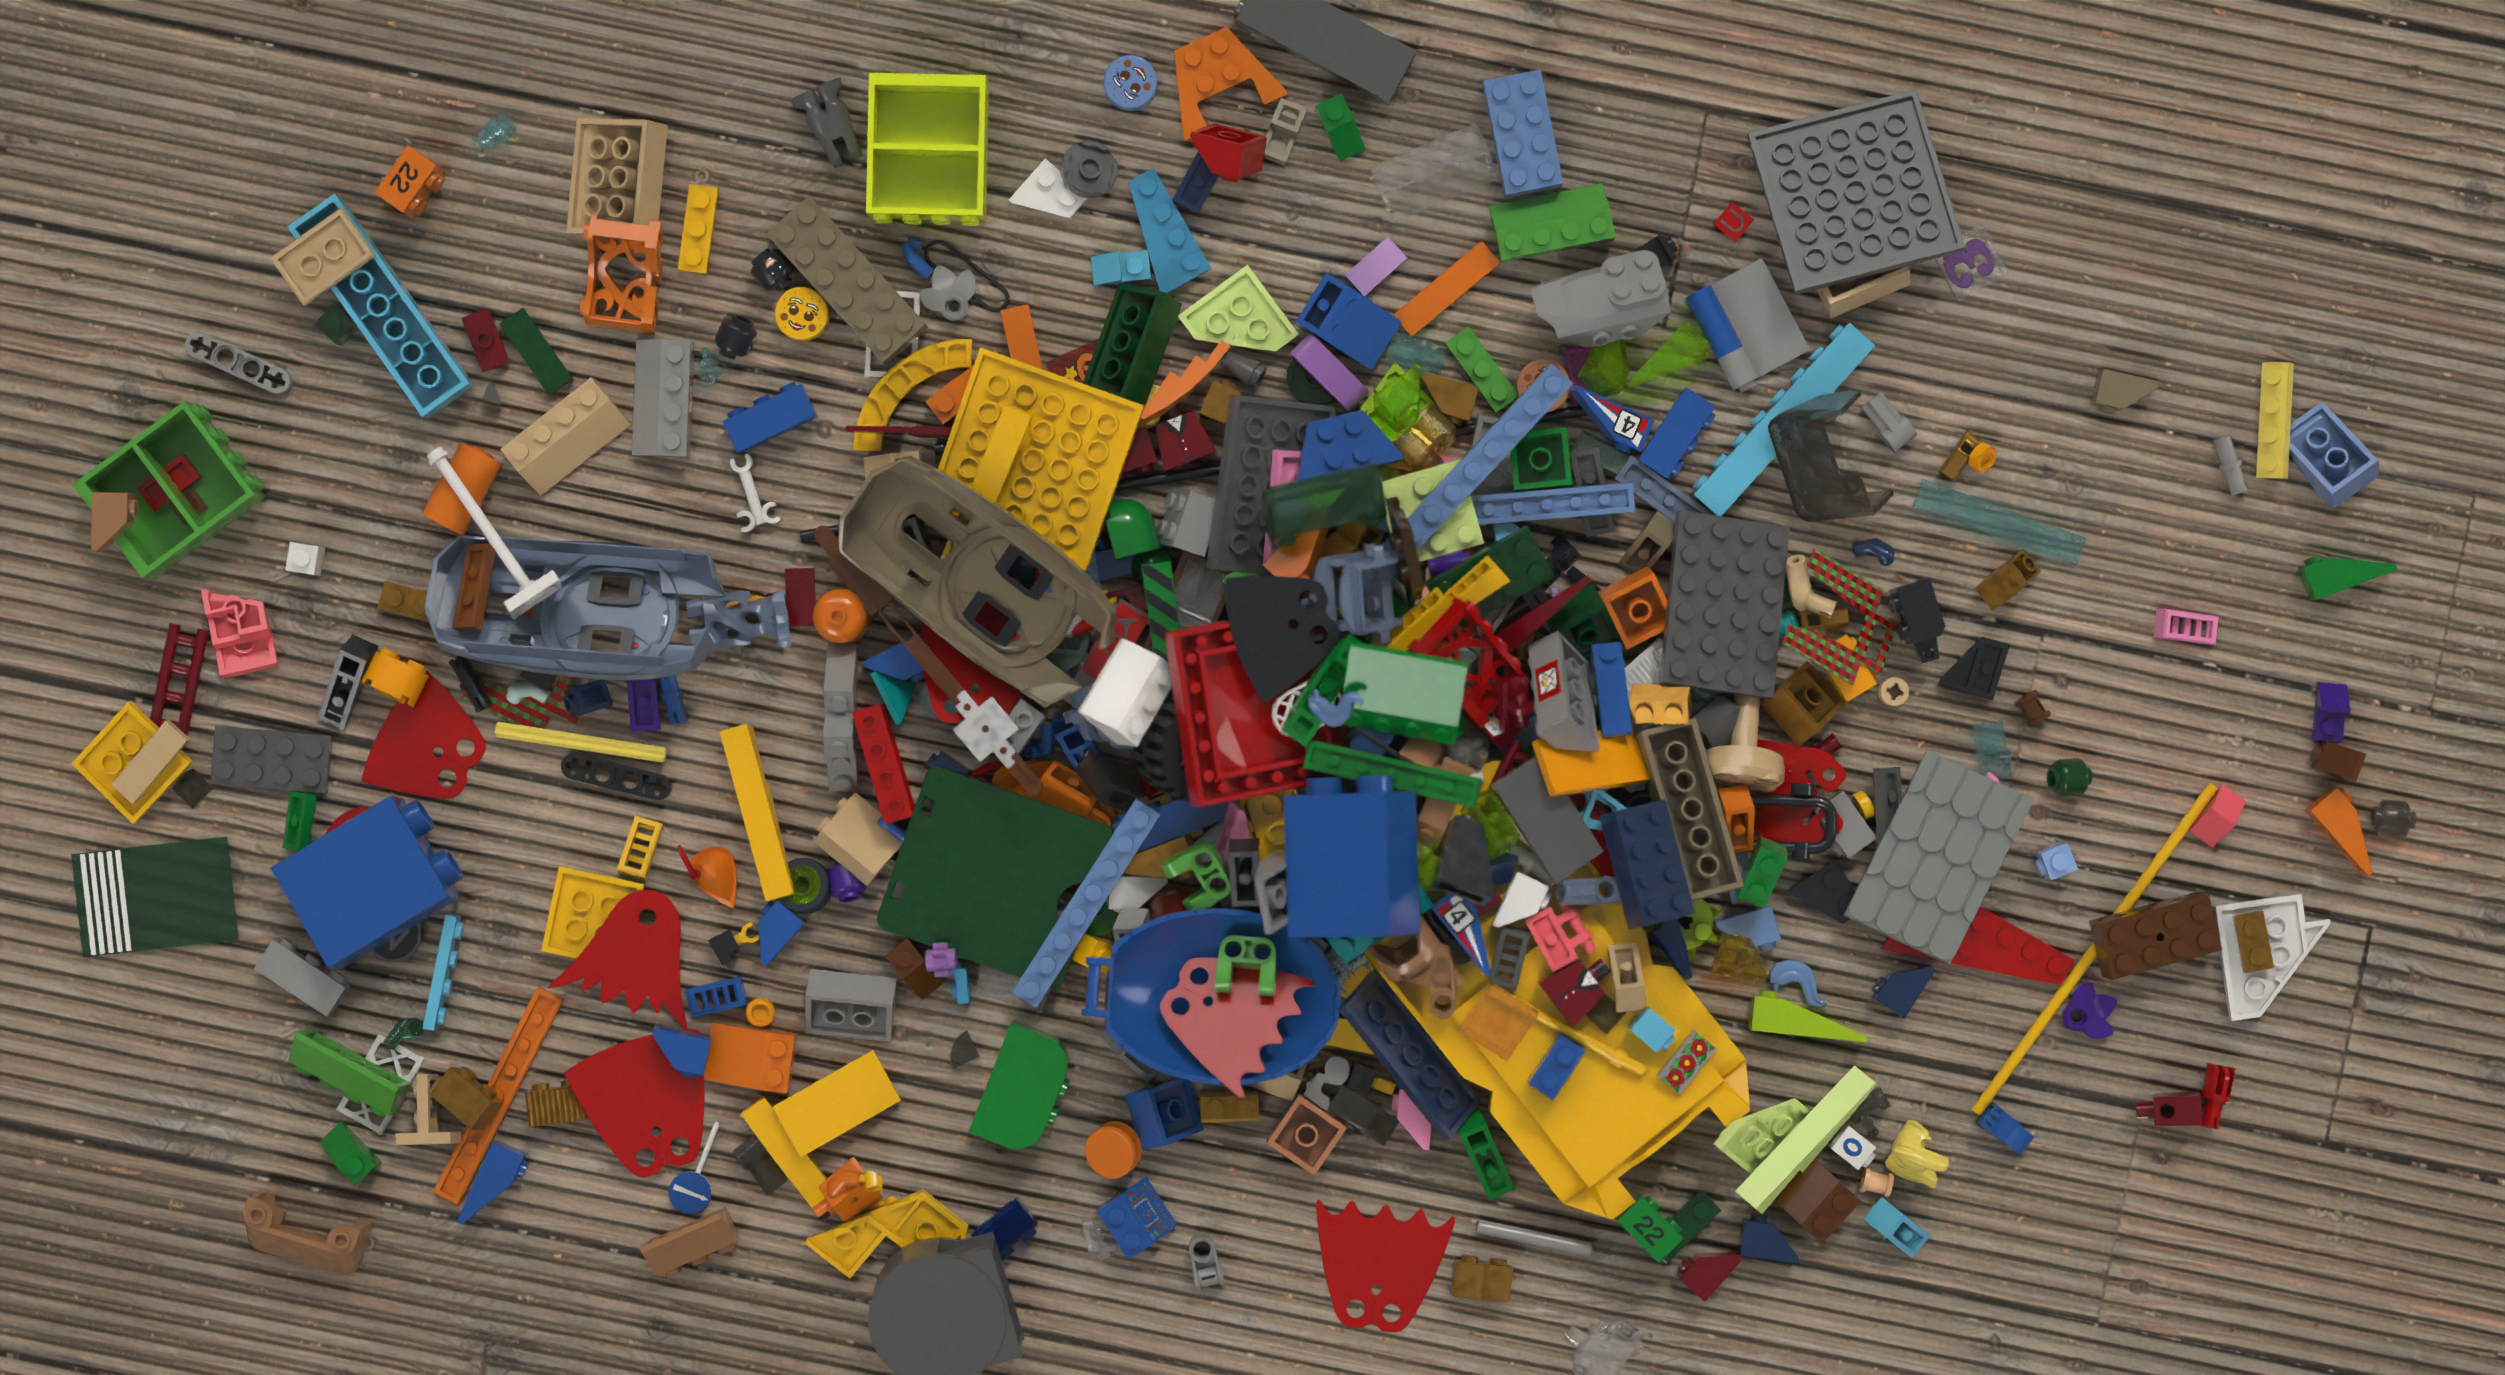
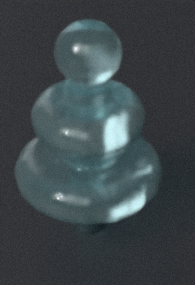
M703 347L700 350L703 360L699 362V367L703 370L699 372L698 376L701 380H709L710 385L716 384L715 379L722 375V369L715 367L717 360L710 358L711 351L708 347Z

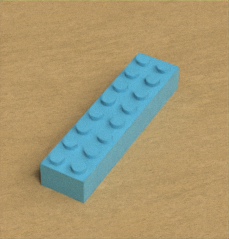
M334 193L287 228L294 238L297 239L338 209L343 208L376 254V257L332 287L331 290L421 417L428 419L475 385L342 197Z

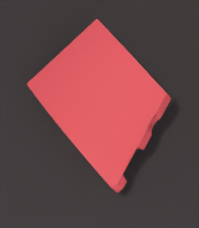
M207 589L201 590L205 615L208 618L212 644L216 651L219 674L222 679L279 667L274 639L263 602L252 599L244 600L234 595L217 594Z

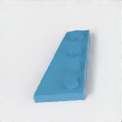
M1152 168L1129 181L1159 291L1168 294L1210 270L1211 267L1155 169Z

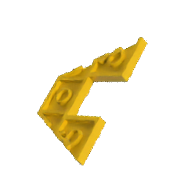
M922 1189L808 1237L805 1240V1244L850 1279L885 1236L889 1237L901 1248L927 1238L945 1237L962 1240L966 1238L968 1224Z

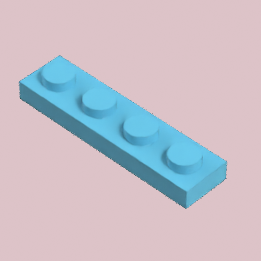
M451 913L445 915L422 1029L435 1031L439 1029L440 1025L445 1023L447 1008H443L445 996H450L453 980L449 979L451 968L455 969L459 954L458 951H455L456 941L461 940L464 931V923H460L461 915Z

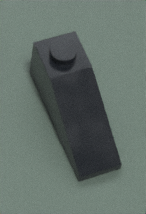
M352 634L340 648L317 717L318 720L341 730L346 728L364 687L360 682L375 651H378V645Z

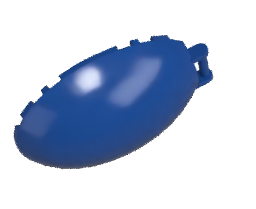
M1195 909L1167 914L1129 931L1112 946L1109 958L1086 957V964L1089 965L1086 1007L1082 1008V1016L1105 1018L1106 1031L1117 1044L1138 1061L1157 1071L1185 1080L1224 1085L1188 1050L1172 1031L1161 1014L1160 1003L1167 991L1174 989L1180 981L1179 972L1188 960L1198 957L1218 958L1221 942L1228 936L1269 939L1275 946L1277 970L1313 980L1315 985L1302 987L1294 992L1293 998L1300 1008L1301 1014L1284 1016L1278 1020L1277 1030L1283 1042L1281 1044H1267L1261 1047L1259 1057L1265 1071L1262 1073L1250 1072L1242 1075L1240 1084L1245 1085L1277 1079L1301 1068L1316 1057L1321 1048L1330 1040L1337 1026L1341 995L1335 970L1332 969L1325 958V953L1310 938H1288V924L1272 934H1265L1261 914L1233 909ZM1231 946L1227 949L1226 955L1232 958L1237 957L1242 949L1239 946ZM1260 948L1255 953V957L1265 960L1270 956L1271 951L1267 948ZM1100 966H1108L1105 1010L1097 1009ZM1196 968L1190 974L1191 981L1196 985L1205 984L1209 978L1208 972L1203 968ZM1209 996L1205 997L1203 1004L1211 1006L1213 999ZM1182 997L1176 998L1171 1004L1172 1011L1178 1015L1187 1013L1190 1008L1188 1000Z

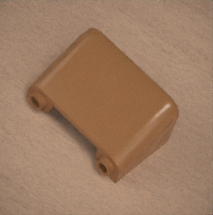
M262 1189L248 1196L243 1218L247 1237L253 1248L341 1275L352 1274L360 1267L373 1226L372 1221L359 1218L353 1226H336L330 1231L328 1237L325 1238L284 1226L283 1221L286 1211L281 1210L277 1206L275 1201L277 1193Z

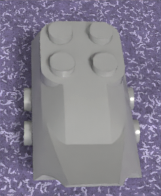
M1647 250L1611 257L1601 267L1542 281L1541 284L1530 288L1537 316L1552 325L1557 339L1583 347L1604 346L1609 342L1633 339L1636 336L1645 334L1671 312L1659 260L1653 252Z

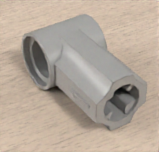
M1882 392L1878 393L1861 407L1878 428L1881 439L1894 453L1917 436V432L1905 416L1900 415Z

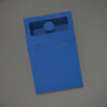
M1328 273L1324 275L1296 320L1299 328L1313 334L1317 339L1370 371L1373 370L1402 323L1399 319Z

